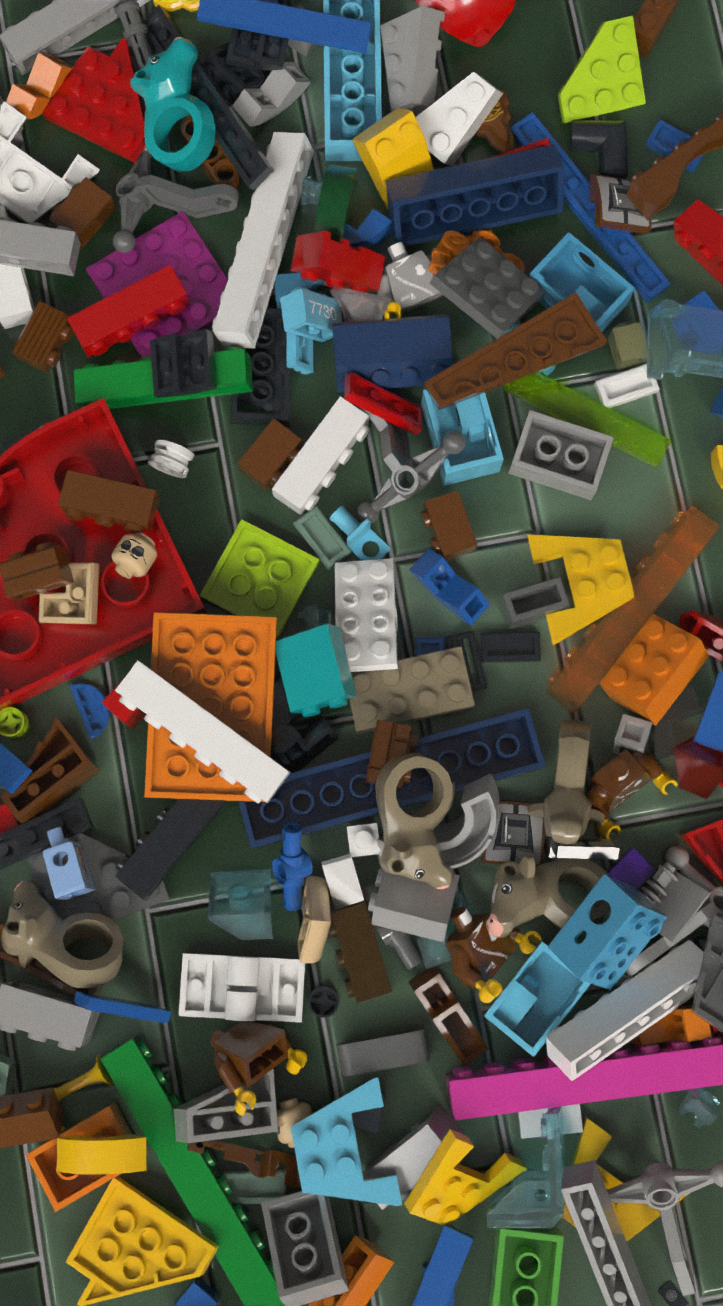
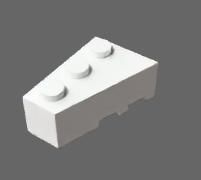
M475 72L467 76L415 117L425 136L428 151L444 164L453 166L503 93Z

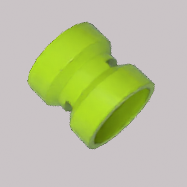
M6 707L0 710L1 735L15 740L21 739L28 734L31 727L30 719L24 712L14 707Z

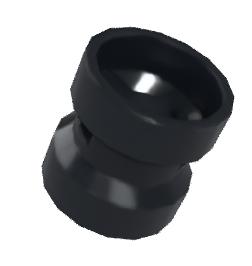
M329 985L315 987L308 999L311 1012L321 1018L333 1015L339 1006L337 991Z

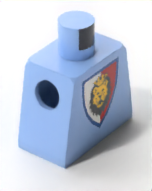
M65 826L49 830L47 835L51 848L43 851V857L55 898L69 900L96 890L80 843L69 841ZM65 855H68V861L63 866L62 859Z

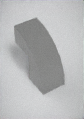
M284 62L283 70H272L260 89H244L232 107L249 126L260 125L288 108L306 90L311 81L294 62Z

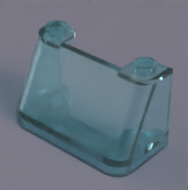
M670 299L662 300L658 305L648 311L647 378L661 380L665 372L675 373V377L691 373L723 378V311L677 304L675 300Z

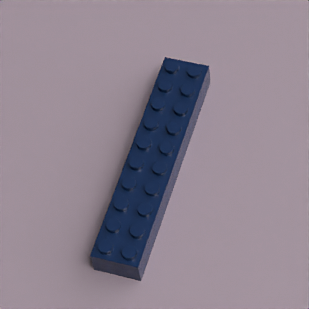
M529 708L418 738L415 753H421L424 757L437 761L449 773L451 782H455V793L462 792L465 785L490 773L495 782L546 767ZM371 752L291 773L268 803L260 802L258 804L253 801H238L250 848L256 849L283 841L282 827L287 823L299 824L302 827L303 836L379 815L375 784L365 783ZM425 768L412 769L410 782L403 783L402 789H396V799L399 807L404 808L429 801L433 794V781Z

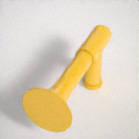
M97 1055L95 1066L85 1074L58 1088H53L58 1100L61 1101L62 1098L95 1082L103 1081L108 1085H112L113 1080L101 1061L103 1057Z

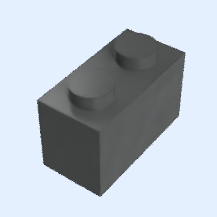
M560 577L503 594L500 601L509 629L544 619L546 614L567 610L569 607Z

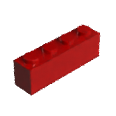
M170 264L68 317L67 320L87 357L92 355L99 356L105 353L113 344L117 342L123 343L132 339L136 332L144 328L151 329L157 326L161 319L169 315L175 316L182 313L186 306L190 305L184 287Z

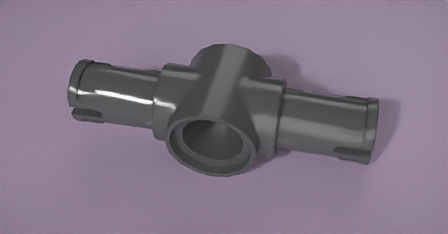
M376 882L361 890L368 904L372 892L378 894L379 887L375 886ZM374 925L385 945L389 944L391 948H395L407 970L423 962L410 938L411 934Z

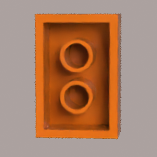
M652 614L599 684L612 701L646 721L652 722L656 726L707 660L709 654L700 638Z
M114 1101L61 1132L60 1138L77 1135L103 1138L132 1134ZM57 1138L47 1140L26 1154L55 1212L120 1175L57 1172Z

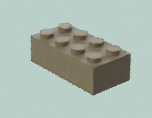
M462 647L398 660V669L351 672L357 697L350 698L349 700L358 734L375 731L377 720L408 724L471 710L475 706Z

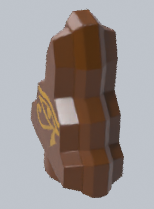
M500 90L503 95L475 135L476 137L486 138L492 148L503 154L514 150L513 133L508 125L511 120V114L508 110L510 100L505 90Z

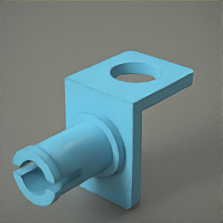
M340 506L331 515L330 520L348 535V548L361 561L382 559L390 551V547L370 529L371 521L368 518L364 522L359 523L343 506ZM372 541L379 546V553L375 557L364 555L362 547L366 542Z

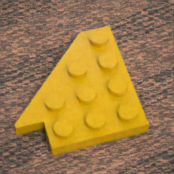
M116 1176L111 1180L66 1260V1263L90 1279L77 1305L86 1306L200 1277L205 1273L219 1245L119 1176Z

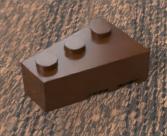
M57 717L51 724L53 727L43 741L38 742L34 748L36 751L26 763L33 771L13 794L5 790L0 796L15 818L23 824L47 813L100 771L69 727Z

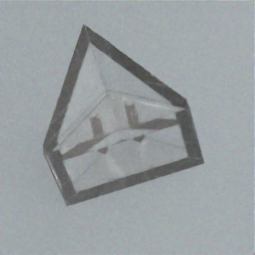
M333 288L330 290L347 322L382 319L392 299L347 288Z

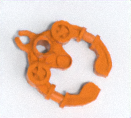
M483 229L474 231L472 236L467 237L456 231L445 232L437 247L431 252V259L433 261H431L428 269L434 276V274L479 237L489 243L507 260L514 263L522 272L525 269V265L516 255L503 253L499 248L500 241L497 236L494 235L491 229L486 231Z

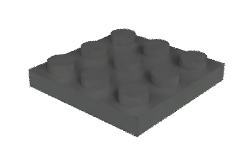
M480 237L434 274L429 283L497 339L503 336L541 301L547 292L535 280L528 277L514 263L507 260Z

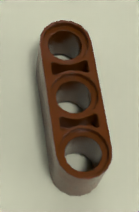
M192 116L186 117L181 124L185 146L190 142L192 137L190 134L194 130ZM215 138L214 146L210 153L217 155L213 158H207L199 166L213 185L226 184L238 191L240 187L239 173ZM224 175L233 176L229 180L220 179Z

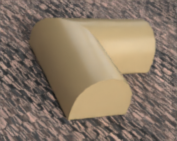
M69 563L74 582L66 585V593H40L39 623L97 624L99 564Z
M309 875L306 878L302 893L303 922L298 937L300 963H315L319 961L322 957L331 925L328 884L322 877Z

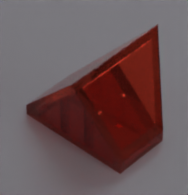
M694 737L673 747L679 779L678 788L700 798L708 799L723 778V751L720 752L693 742Z

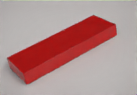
M352 372L346 376L344 400L414 435L422 431V408Z

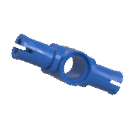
M287 823L282 827L283 848L280 850V857L272 861V870L276 880L283 887V906L289 911H296L302 907L301 887L304 885V877L312 874L313 867L309 855L301 847L302 827L297 823Z

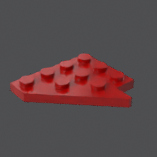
M121 39L110 57L87 46L42 114L46 120L135 163L146 147L144 135L145 115L140 95L131 88L130 80L134 78L135 70L130 47L126 39Z

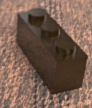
M366 902L331 912L332 919L329 932L331 938L337 937L340 949L335 950L340 968L345 966L347 968L349 979H345L344 983L349 998L355 996L356 1002L359 1003L391 993L392 989L371 924Z

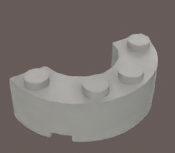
M491 773L464 786L461 801L464 814L451 823L438 824L433 829L443 859L452 869L463 866L479 857L492 841L497 823L499 793Z

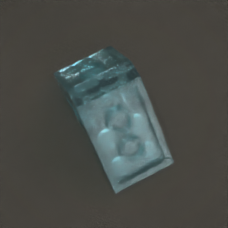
M562 1106L548 1108L547 1113L542 1114L541 1138H547L548 1145H544V1151H542L543 1168H527L492 1200L486 1214L487 1228H552L564 1215L566 1201L561 1191L565 1167ZM538 1189L545 1190V1193L540 1192Z

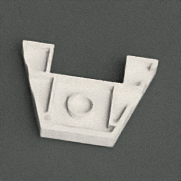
M3 102L0 110V205H4L5 209L28 224V222L37 221L66 199L75 184L81 183L85 177L89 180L95 177L100 169L78 154L63 178L54 174L11 143L26 121V117L6 102Z

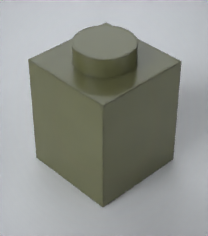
M622 322L611 330L608 343L617 371L645 364L650 353L640 322L633 324Z

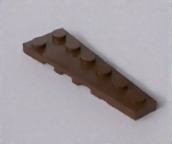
M575 292L504 334L499 339L494 340L424 382L423 386L438 410H441L604 346L607 340Z

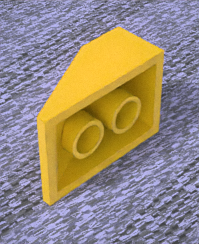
M397 108L352 139L387 209L385 180L434 170L425 136L411 110Z

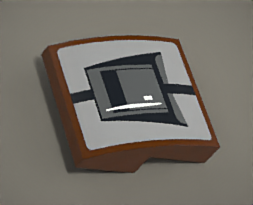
M598 174L590 175V203L595 204V227L647 234L652 230L651 219L647 220L626 196L631 186L630 179Z
M499 800L496 828L492 841L482 853V863L503 864L507 861L520 863L525 856L532 855L535 867L543 864L545 842L544 818L528 814V807L538 803Z

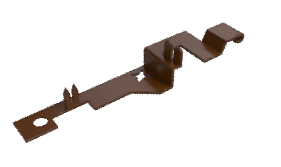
M216 1140L202 1141V1148H198L196 1142L188 1143L187 1151L204 1154V1147L224 1151L223 1159L245 1164L252 1174L258 1178L275 1177L278 1175L276 1168H278L279 1163L286 1164L284 1185L295 1188L301 1187L296 1155L274 1150L263 1152ZM255 1153L257 1155L262 1154V1156L260 1157V1161H254V1159L256 1158Z

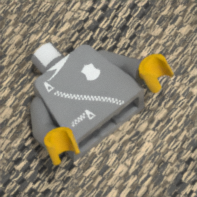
M398 242L387 249L393 263L385 267L381 277L380 288L377 291V300L384 312V319H389L390 315H395V318H401V315L444 296L429 284L433 277L428 269L431 261H433L431 255H425L422 250L408 255L403 242Z

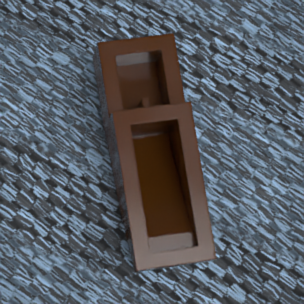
M434 965L409 981L413 991L463 1066L489 1049Z

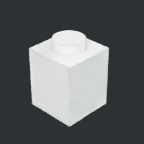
M377 823L347 827L349 849L352 858L379 855Z

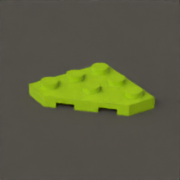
M633 16L603 22L597 30L596 36L589 47L586 48L574 67L571 76L558 93L562 123L646 104Z

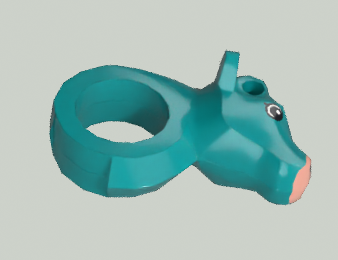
M176 37L166 51L150 57L145 66L135 72L134 78L130 80L131 88L142 96L145 101L144 135L147 150L158 162L178 172L191 171L197 168L208 158L215 142V123L212 112L204 102L190 94L192 68L197 60L198 50L191 40L183 37ZM192 116L194 130L190 142L182 150L170 153L168 135L172 126L178 120Z

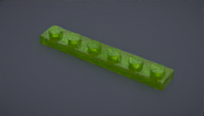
M538 372L505 384L503 387L504 391L565 422L614 437L612 446L655 468L658 467L671 442L670 439Z

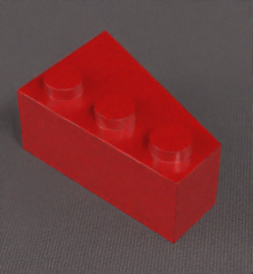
M698 199L674 220V239L678 245L683 247L723 286V216Z
M326 230L297 236L291 271L300 273L301 279L317 282L320 279L326 281V286L335 289L347 287L351 289V294L358 296H367L368 292L379 291L385 256L362 246H358V248L349 246L350 241L344 238H340V243L331 240V233Z
M723 818L682 833L679 836L723 887Z

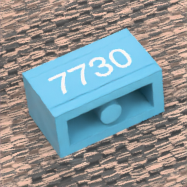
M298 287L292 289L290 294L280 298L285 332L324 342L333 338L332 323H342L339 300L327 297L326 294L312 292L306 287Z

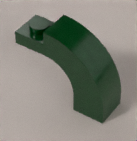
M333 164L328 165L320 192L314 232L326 230L331 233L330 239L339 243L340 238H345L352 196L357 191L358 179L356 177L358 169Z

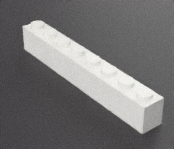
M274 132L271 143L267 146L266 159L274 171L252 194L251 208L244 220L242 237L237 243L233 266L229 268L228 282L225 291L221 294L219 311L212 324V331L223 346L255 349L314 153L305 133Z

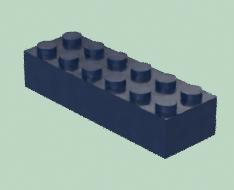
M555 145L385 180L389 219L392 220V234L395 243L403 242L404 246L442 239L447 231L465 234L563 212L564 165Z

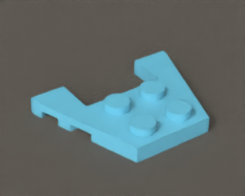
M379 1077L368 1081L291 1126L303 1193L394 1206L402 1205L397 1174L364 1180L352 1117L354 1112L384 1107Z

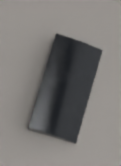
M267 308L255 349L242 348L246 350L251 358L253 392L231 394L230 424L264 425L270 424L273 419H276L279 423L289 422L291 368L287 367V337L284 331L282 309Z

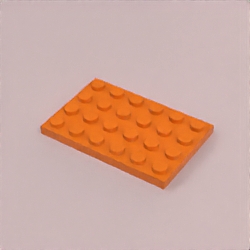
M154 613L151 670L271 757L277 617ZM148 723L145 797L255 802L244 794L247 788L236 781L232 785L219 775L222 769L214 763H211L208 767L195 758L194 754L197 751L186 744L182 748L169 738L172 732L161 726L158 730Z

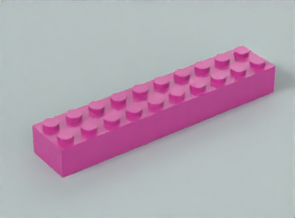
M711 1034L712 1038L691 1042L671 1040L665 1041L666 1045L635 1044V1049L629 1050L623 1049L622 1046L573 1081L547 1055L543 1056L544 1061L539 1062L531 1061V1058L513 1060V1065L503 1066L501 1062L482 1064L483 1069L472 1070L470 1066L452 1068V1073L446 1074L450 1112L455 1121L723 1085V1037H714V1034Z

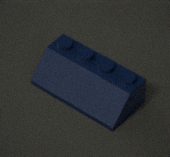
M449 314L332 323L337 392H344L345 378L350 372L385 389L423 386L425 381L453 365Z

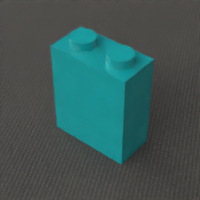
M325 624L276 641V656L291 713H301L303 717H310L321 713L320 708L330 706L331 709L342 707L348 704L347 699L357 697L339 626Z

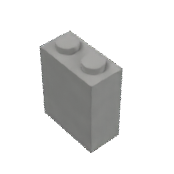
M379 868L375 886L379 887L378 894L372 892L368 911L373 912L371 924L444 942L460 875L454 874L449 887L436 889L428 883L387 873Z

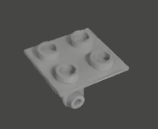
M665 862L663 866H658L659 870L652 877L653 880L649 879L647 881L649 886L647 888L642 887L641 890L643 891L642 894L668 917L662 924L659 934L674 943L709 897L710 892L675 871L676 869L671 864Z

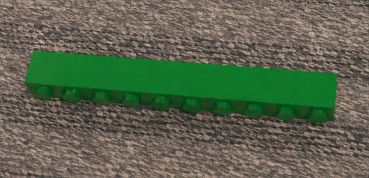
M136 1036L101 1058L103 1065L204 1236L219 1245L215 1256L244 1306H285L278 1295L272 1258L269 1260L263 1251V1248L266 1247L259 1232L257 1230L252 1232L246 1221L249 1220V1216L240 1202L234 1204L229 1194L233 1192V1189L224 1175L220 1177L214 1168L217 1162L209 1148L204 1149V1154L187 1151L188 1143L176 1142L174 1108L183 1105L176 1093L171 1095L165 1085L169 1082L168 1078L160 1066L155 1068L150 1059L153 1054L144 1039L140 1041ZM196 1142V1146L202 1148L200 1142Z

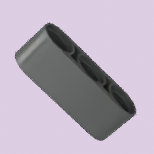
M424 1028L336 1044L342 1076L363 1074L430 1060Z

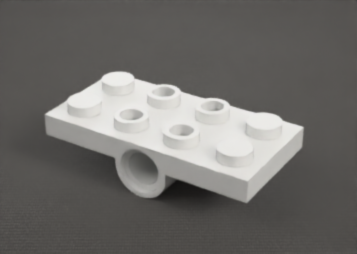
M393 558L335 563L336 626L340 628L351 672L398 669V623Z
M183 953L179 1016L224 1018L234 1021L302 1022L305 963H300L299 959Z

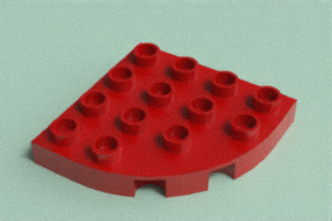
M104 398L31 432L0 456V563L9 560V554L25 551L26 554L36 551L35 547L37 545L54 543L55 546L65 548L69 563L99 564L97 624L39 623L40 594L21 600L8 598L5 594L4 581L0 573V710L20 704L152 641L154 613L207 615V611L158 509L151 532L142 530V533L151 538L155 543L154 548L157 551L156 560L145 576H132L128 579L115 570L117 565L112 560V553L124 535L134 533L126 531L124 526L114 523L112 527H105L94 522L95 519L84 517L83 520L68 518L58 505L67 470L147 488ZM66 586L43 593H66Z

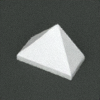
M351 853L321 862L335 910L364 902Z

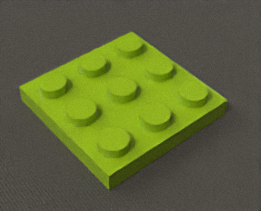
M241 519L203 588L200 598L234 616L277 617L276 637L279 638L320 561L307 552Z

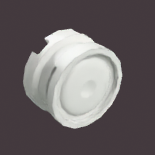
M156 440L154 444L155 453L150 455L148 464L165 474L179 478L187 477L189 472L187 468L188 461L193 460L194 453L176 443Z

